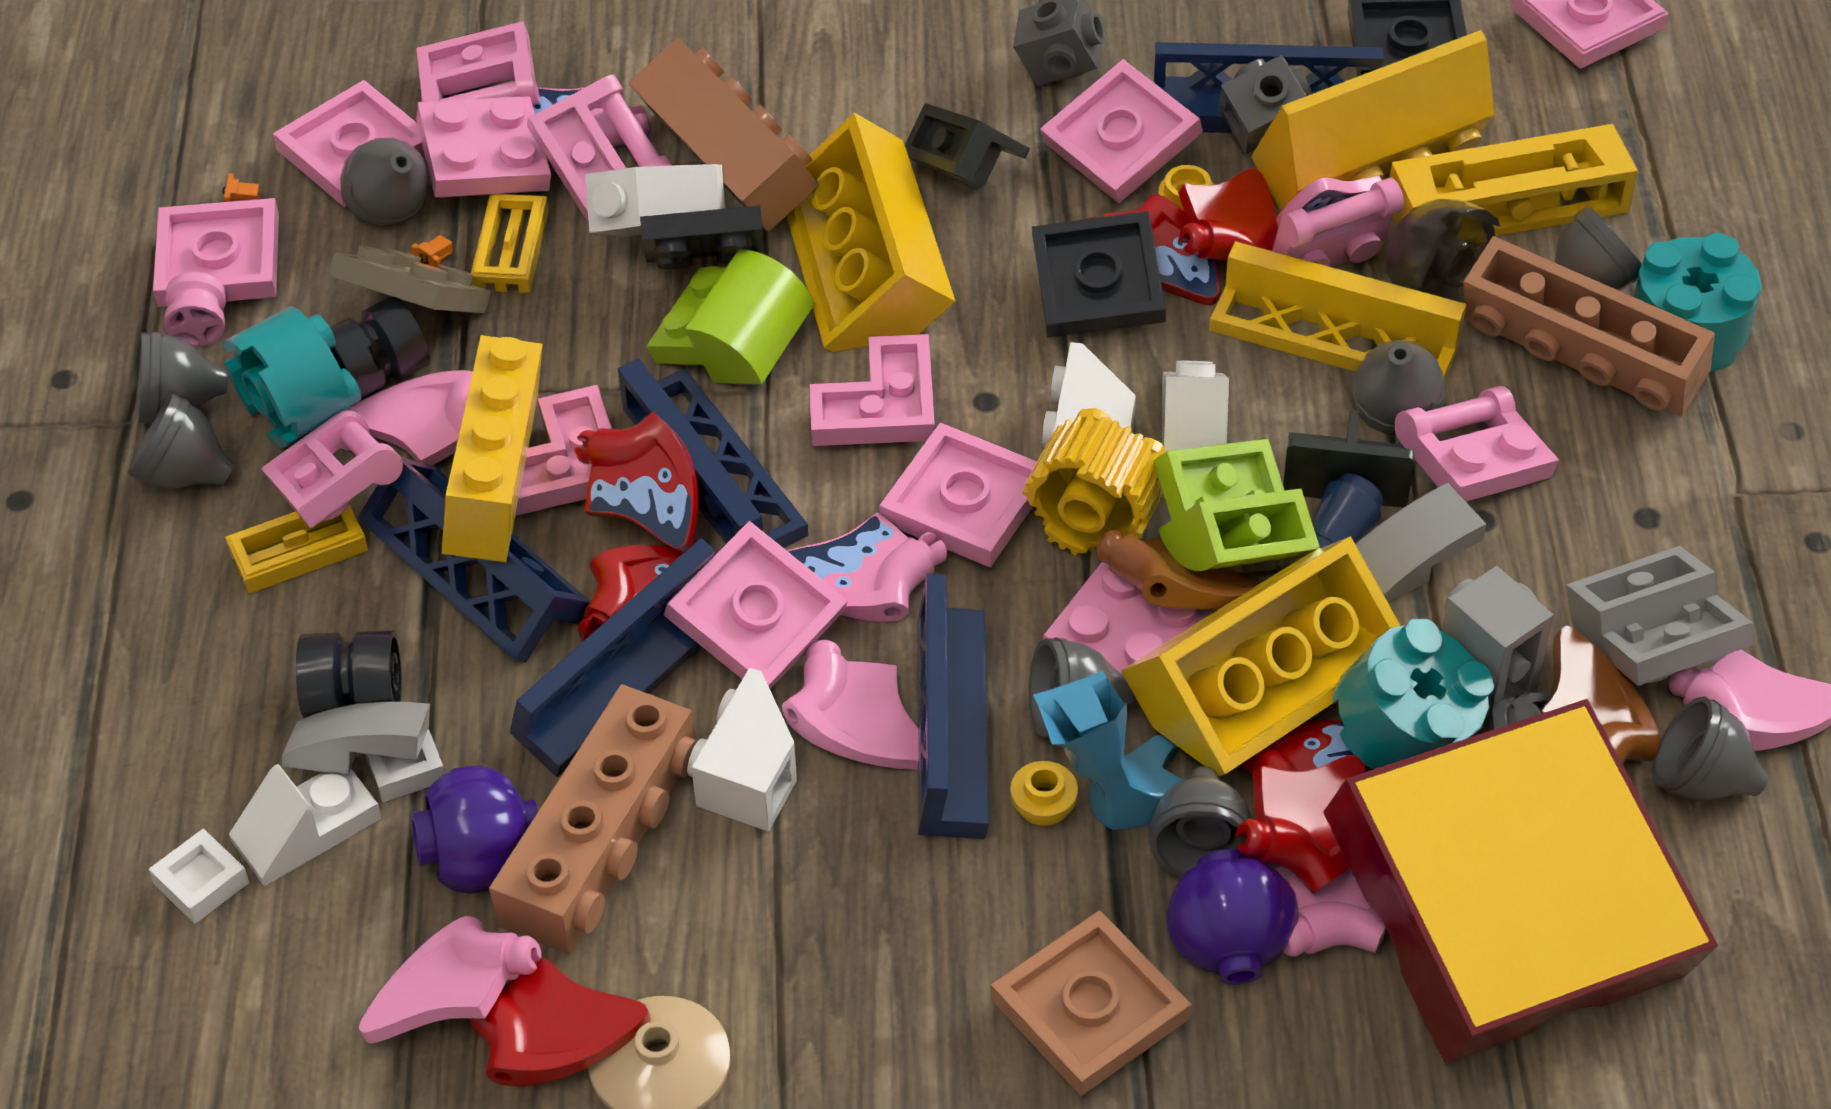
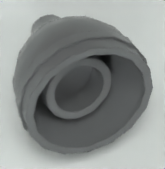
M393 137L376 138L357 146L345 159L340 175L341 195L349 209L363 221L377 226H394L412 218L423 206L429 188L428 167L421 154L409 143Z
M1587 205L1581 211L1579 210L1560 235L1554 263L1618 291L1623 290L1630 283L1634 284L1638 279L1642 263L1591 207Z
M141 332L138 371V423L151 425L172 393L179 397H184L196 408L217 396L227 393V370L211 363L190 343L165 333Z
M1402 340L1382 343L1368 352L1354 374L1352 397L1356 409L1360 411L1359 415L1369 426L1383 433L1396 435L1394 423L1398 413L1417 407L1422 408L1424 411L1441 408L1444 405L1446 383L1435 357L1427 349L1411 341Z
M172 393L145 434L131 461L127 474L139 482H147L161 489L177 490L201 484L223 486L234 464L222 451L213 425L205 414L191 405L190 401L184 397H179Z
M1059 637L1045 638L1039 642L1034 652L1028 687L1029 708L1034 728L1037 734L1042 737L1050 738L1034 694L1045 692L1103 671L1124 705L1126 702L1127 705L1132 704L1135 700V695L1123 674L1116 670L1100 652L1084 643L1068 641L1065 638Z
M1705 696L1693 699L1674 717L1660 740L1659 751L1652 765L1653 781L1670 794L1692 801H1715L1727 796L1743 794L1757 796L1764 790L1769 778L1768 773L1756 757L1750 733L1743 722L1729 712L1726 707L1714 699L1711 700Z
M1201 766L1193 769L1186 780L1180 781L1169 788L1155 808L1153 819L1150 823L1149 844L1150 851L1157 863L1170 873L1182 877L1188 870L1196 867V862L1199 858L1208 853L1225 849L1238 850L1237 846L1240 843H1245L1247 839L1235 836L1238 826L1244 820L1252 818L1245 798H1242L1230 785L1220 781L1212 768Z

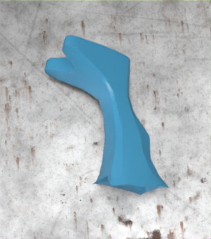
M1103 671L1081 680L1034 694L1052 745L1064 747V752L1076 772L1080 776L1092 780L1088 802L1094 816L1104 826L1112 830L1150 825L1155 808L1163 795L1172 786L1186 780L1165 770L1167 765L1176 756L1177 745L1163 735H1157L1124 756L1127 702L1124 705Z

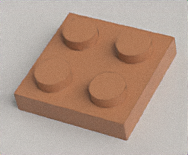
M1100 910L991 984V1000L1080 1096H1083L1190 1020L1192 1004Z

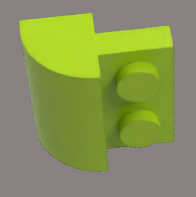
M739 249L727 267H700L671 311L664 317L662 324L646 347L656 364L704 365L713 383L763 384L815 303L801 280L783 264L764 254Z
M1269 439L1171 450L1164 452L1153 460L1171 517V521L1158 530L1171 556L1183 567L1193 571H1205L1300 557L1320 549L1302 490H1284Z

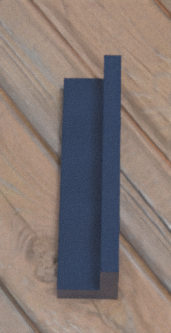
M1155 42L1153 83L1200 119L1203 132L1233 133L1218 108L1221 85L1234 79L1225 74L1223 70L1232 64H1248L1258 59L1268 62L1283 55L1288 66H1305L1312 72L1305 78L1313 94L1345 82L1336 74L1346 67H1369V72L1382 68L1384 60L1383 47ZM1166 62L1191 63L1198 71L1189 77L1166 76Z
M636 359L618 368L622 407L631 421L636 425L654 411L679 435L691 455L697 478L698 508L725 544L749 521L763 531L760 513L779 516L783 521V525L765 533L783 548L809 536L808 523L685 368L657 381L640 359ZM679 393L685 396L690 403L686 415L680 412L670 399L671 397ZM698 434L718 438L720 444L716 454L712 453ZM729 473L744 475L750 479L751 483L747 493L740 489Z
M401 457L403 470L400 476L388 485L377 484L357 517L358 520L514 660L527 662L552 620L579 624L584 617L586 607L590 603L583 594L514 534L511 535L506 562L447 555L448 559L432 562L428 558L426 532L439 528L443 530L445 497L449 478L432 464ZM399 491L406 497L408 524L393 527L383 516ZM480 563L486 569L488 595L473 598L467 592L465 566ZM504 585L508 587L509 590L504 591ZM521 599L533 611L518 636H515L507 626L505 602ZM489 606V611H487L484 607Z
M702 538L516 700L510 734L556 777L568 767L621 684L650 694L702 647L664 616L667 604L714 557L715 550Z
M927 573L917 620L918 835L985 839L989 824L984 610L947 608L946 575Z

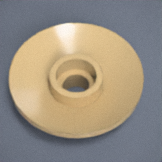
M653 996L637 1000L644 1003L648 1008L651 1016L650 1022L640 1027L635 1038L612 1055L588 1067L590 1080L596 1094L609 1109L705 1108L723 1088L730 1069V1047L724 1028L707 1009L684 998ZM655 1043L669 1044L664 1050L659 1052H652L646 1049Z

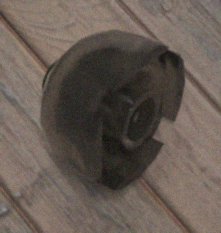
M1439 198L1426 201L1414 207L1398 223L1390 238L1386 265L1387 275L1391 284L1463 303V281L1491 238L1495 236L1493 225L1501 227L1498 218L1486 209L1458 199Z

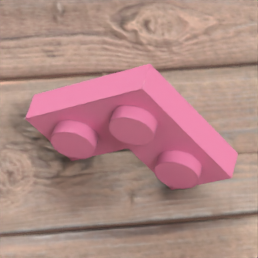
M929 334L868 337L869 382L810 384L812 446L927 441L935 430Z
M597 385L538 398L540 416L549 443L528 448L515 516L586 499L592 464H583L576 458L574 447L582 448L583 446L582 441H579L577 436L585 430L596 432L600 428L612 429Z

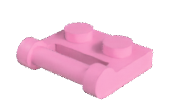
M524 21L416 48L422 102L530 96L532 105L540 104L530 38ZM497 82H507V83H503V84H499V85H495V86H491V87H487V88H483V89H479V90H475V91H471V92L459 94V93H461V92H463V91H465V90H469V89H473V88H477V87H481V86H485V85H489V84H493V83H497ZM446 95H455V96H451V97H447V98H444V99H443V96H446Z
M615 75L606 76L529 117L527 122L530 132L587 221L588 209L585 174L626 168L590 112L595 108H602L639 167L672 166L666 155L659 156L621 96L624 89Z
M1387 178L1373 183L1367 192L1309 212L1300 208L1285 213L1281 217L1272 251L1328 267H1335L1349 261L1353 263L1366 261L1378 251H1381L1392 215L1402 211L1404 206L1402 191L1393 178Z
M1505 386L1485 389L1481 391L1478 398L1430 411H1424L1418 407L1398 413L1395 418L1394 424L1397 438L1406 449H1412L1415 452L1414 459L1437 487L1449 483L1466 502L1552 478L1559 462L1555 454L1517 413L1514 397ZM1484 421L1490 427L1444 441H1439L1435 434Z
M343 410L325 421L261 469L278 492L305 523L312 528L320 521H328L340 515L348 507L350 499L372 483L388 485L394 482L403 470V461L401 456L392 447L383 443L379 444L369 434L367 422L357 412ZM340 448L347 451L351 450L356 455L355 458L344 466L333 455Z

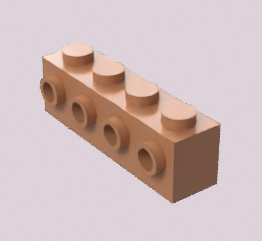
M676 38L633 77L628 84L653 114L702 165H722L724 187L743 207L760 205L762 227L769 232L820 186L805 168L812 161V158L790 134L783 140L777 137L782 128L760 104L752 111L747 107L753 100L731 75L723 82L719 79L725 72L703 47L694 54L679 38Z
M1495 236L1491 238L1463 281L1464 303L1466 304L1464 319L1469 321L1478 331L1493 337L1500 335L1523 345L1529 353L1541 360H1556L1574 368L1584 378L1594 384L1601 386L1611 385L1633 395L1642 405L1652 410H1667L1683 417L1711 371L1714 332Z
M620 685L489 887L497 926L522 936H530L539 943L569 955L583 932L589 934L596 928L604 911L606 895L616 879L624 880L630 873L636 860L639 842L649 827L654 829L661 823L668 808L669 794L678 779L689 776L687 772L689 758L695 744L698 742L695 737L693 712L691 709L629 686Z

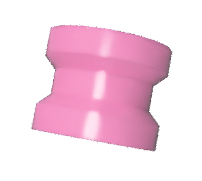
M186 272L175 276L168 283L165 292L167 309L164 315V329L166 334L179 337L190 343L193 347H204L215 343L222 337L225 329L223 310L226 304V291L224 285L217 278L201 272Z

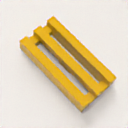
M490 194L471 274H473L472 285L485 289L486 283H494L496 292H507L509 284L518 285L519 293H531L549 213L547 196ZM512 209L499 266L491 267L490 264L503 210ZM526 210H531L518 268H513Z
M350 505L337 517L328 521H320L312 528L295 511L225 536L232 559L235 560L237 570L243 578L248 594L368 551L365 535ZM342 520V521L339 522V523H336V524L330 525V526H328V527H325V528L316 530V529H318V528H321V527H324V526H327V525H329V524H332V523H335V522H338V521ZM280 543V544H278V545H275V546L269 547V548H267V549L258 551V552H256V553L247 555V554L252 553V552H255V551H257V550H260V549L266 548V547H268V546H271V545Z

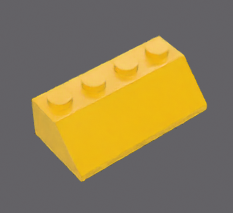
M1482 30L1476 31L1282 105L1251 156L1258 171L1262 173L1280 212L1297 194L1317 179L1327 177L1341 181H1357L1380 176L1381 180H1384L1385 175L1391 172L1392 162L1441 154L1448 150L1450 152L1476 146L1482 140L1481 132L1495 115L1488 46Z
M853 113L810 154L812 161L805 168L820 186L786 216L806 287L815 303L812 308L824 348L831 352L869 346L868 337L919 335L956 302L904 141L860 115Z
M1349 536L1308 553L1125 667L1121 672L1153 729L1205 767L1212 768L1218 776H1221L1332 704V695L1342 674L1379 637L1391 628L1401 625L1353 539Z

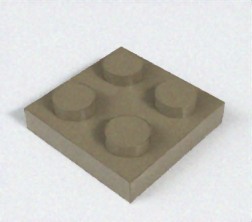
M359 246L357 255L334 252L328 276L434 310L485 313L491 293L490 290L471 285L473 274L443 265H438V268L421 264L420 257L393 249H386L385 252L367 246Z

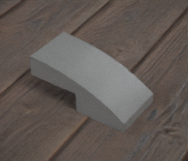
M1446 483L1389 517L1355 545L1387 602H1390L1428 583L1433 565L1483 541L1486 523L1449 483Z
M415 702L362 703L330 709L296 722L282 754V767L349 775L357 753L417 760L429 728L430 704Z

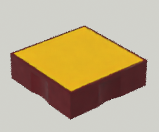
M1588 698L1347 778L1323 811L1365 900L1380 917L1391 937L1399 960L1401 974L1445 1065L1530 1034L1550 1019L1563 1013L1582 1008L1603 1007L1687 976L1718 947L1712 932Z

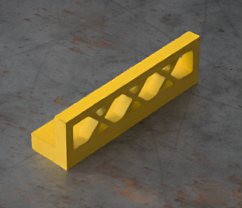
M1235 241L1228 256L1226 285L1211 315L1209 331L1354 372L1357 371L1363 358L1370 351L1362 352L1351 349L1345 342L1346 340L1361 336L1374 340L1377 346L1394 340L1411 341L1427 349L1434 357L1438 358L1437 361L1444 380H1446L1460 346L1466 304ZM1235 302L1259 308L1264 316L1246 320L1232 316L1230 313ZM1303 320L1316 324L1321 332L1304 336L1293 333L1288 325Z

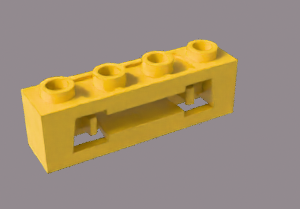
M1613 124L1392 162L1390 178H1393L1398 183L1403 194L1404 206L1402 211L1393 214L1392 218L1407 251L1411 252L1568 224L1574 219L1573 216L1587 205L1601 218L1629 213L1638 170ZM1577 188H1583L1591 201L1560 206V193L1564 200L1569 201L1573 199ZM1471 207L1467 223L1432 229L1434 214L1446 212L1450 221H1456L1460 218L1458 210Z

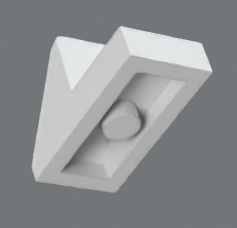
M277 764L270 769L230 831L229 836L233 845L263 886H266L376 823L382 817L377 801L352 769L349 775L322 772L296 787L281 766Z

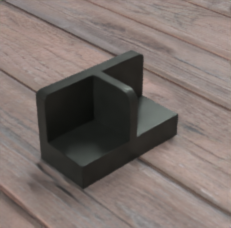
M924 103L905 143L910 160L940 171L974 189H979L986 184L1001 151L1026 159L1030 150L1029 147L980 120L928 103Z
M1350 410L1346 438L1289 432L1283 487L1285 491L1301 489L1304 497L1321 499L1329 482L1338 481L1341 475L1351 473L1365 478L1381 492L1384 499L1382 506L1404 508L1408 504L1415 452L1412 449H1406L1402 444L1357 439L1360 411Z

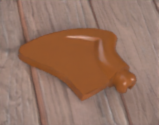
M1110 530L1101 537L1096 547V555L1101 562L1109 564L1112 572L1137 587L1148 603L1157 606L1178 609H1220L1260 584V582L1224 568L1205 571L1187 569L1171 556L1161 537L1141 540L1132 534L1125 537L1118 530Z
M1571 626L1561 628L1553 639V688L1548 701L1540 713L1542 714L1588 698L1622 764L1629 760L1646 762L1654 760L1660 747V735L1651 712L1636 689L1623 673L1614 666L1613 662L1584 635Z

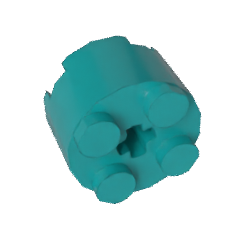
M1711 233L1705 238L1680 237L1667 242L1652 243L1644 255L1638 274L1634 298L1714 332L1715 337L1710 371L1713 372L1728 367L1735 362L1736 354L1748 342L1762 284L1758 269L1745 254L1739 251V243L1736 239L1722 233Z
M290 306L222 342V346L227 352H234L235 357L224 362L234 389L250 416L260 412L274 427L273 430L267 433L266 437L279 448L288 447L299 441L335 414L343 410H350L352 405L361 401V392L355 379L346 369H340L330 350L336 346V340L331 328L319 314L307 318L299 309Z
M1411 619L1406 625L1393 627L1379 637L1342 674L1332 695V704L1339 703V714L1345 726L1339 733L1343 743L1354 755L1362 760L1363 764L1374 770L1470 738L1482 727L1489 709L1488 695L1493 691L1494 683L1491 672L1486 665L1476 661L1459 641L1440 631L1428 619Z

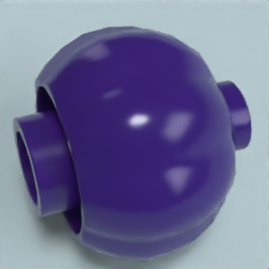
M464 766L452 769L437 779L426 791V810L411 812L412 832L419 866L439 863L440 871H436L438 881L458 892L473 894L488 891L492 882L537 815L536 801H523L508 777L495 769L485 766Z
M1237 849L1214 851L1199 858L1196 862V867L1188 870L1178 881L1166 911L1167 931L1170 941L1177 952L1194 966L1219 973L1221 982L1225 984L1242 985L1251 983L1261 978V967L1277 960L1287 947L1298 922L1296 894L1289 882L1270 865L1264 864L1258 859L1244 856Z

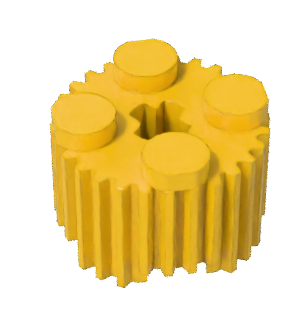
M1098 408L1081 409L1074 422L1068 419L1063 426L1058 425L1048 440L1022 491V494L1028 497L1030 506L1037 507L1034 512L1035 515L1044 518L1042 524L1046 526L1044 531L1049 536L1047 541L1059 543V549L1064 550L1068 548L1071 551V555L1076 556L1078 553L1085 554L1088 550L1093 551L1101 537L1110 530H1118L1125 537L1132 534L1141 539L1163 495L1153 461L1166 452L1163 444L1152 438H1143L1141 433H1131L1132 427L1130 426L1120 427L1119 421L1114 420L1112 422L1109 415Z

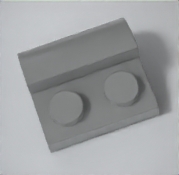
M1681 546L1566 584L1569 612L1574 629L1599 648L1618 670L1638 686L1645 683L1662 681L1670 674L1704 662L1719 661L1727 654L1754 645L1753 622L1716 595L1715 572Z

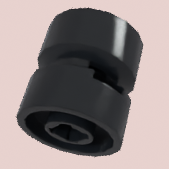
M391 296L362 310L361 322L359 323L351 318H346L330 326L336 340V346L330 350L340 369H346L355 379L361 392V399L384 388L387 375L399 380L429 365L430 355L424 335L408 307L399 298Z
M395 630L358 631L351 642H345L339 632L300 635L296 651V686L299 707L303 718L330 709L354 704L401 702V655Z

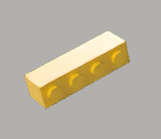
M483 335L480 337L446 491L442 554L499 562L507 561L538 399L543 345L541 343L521 341L512 337L498 338Z

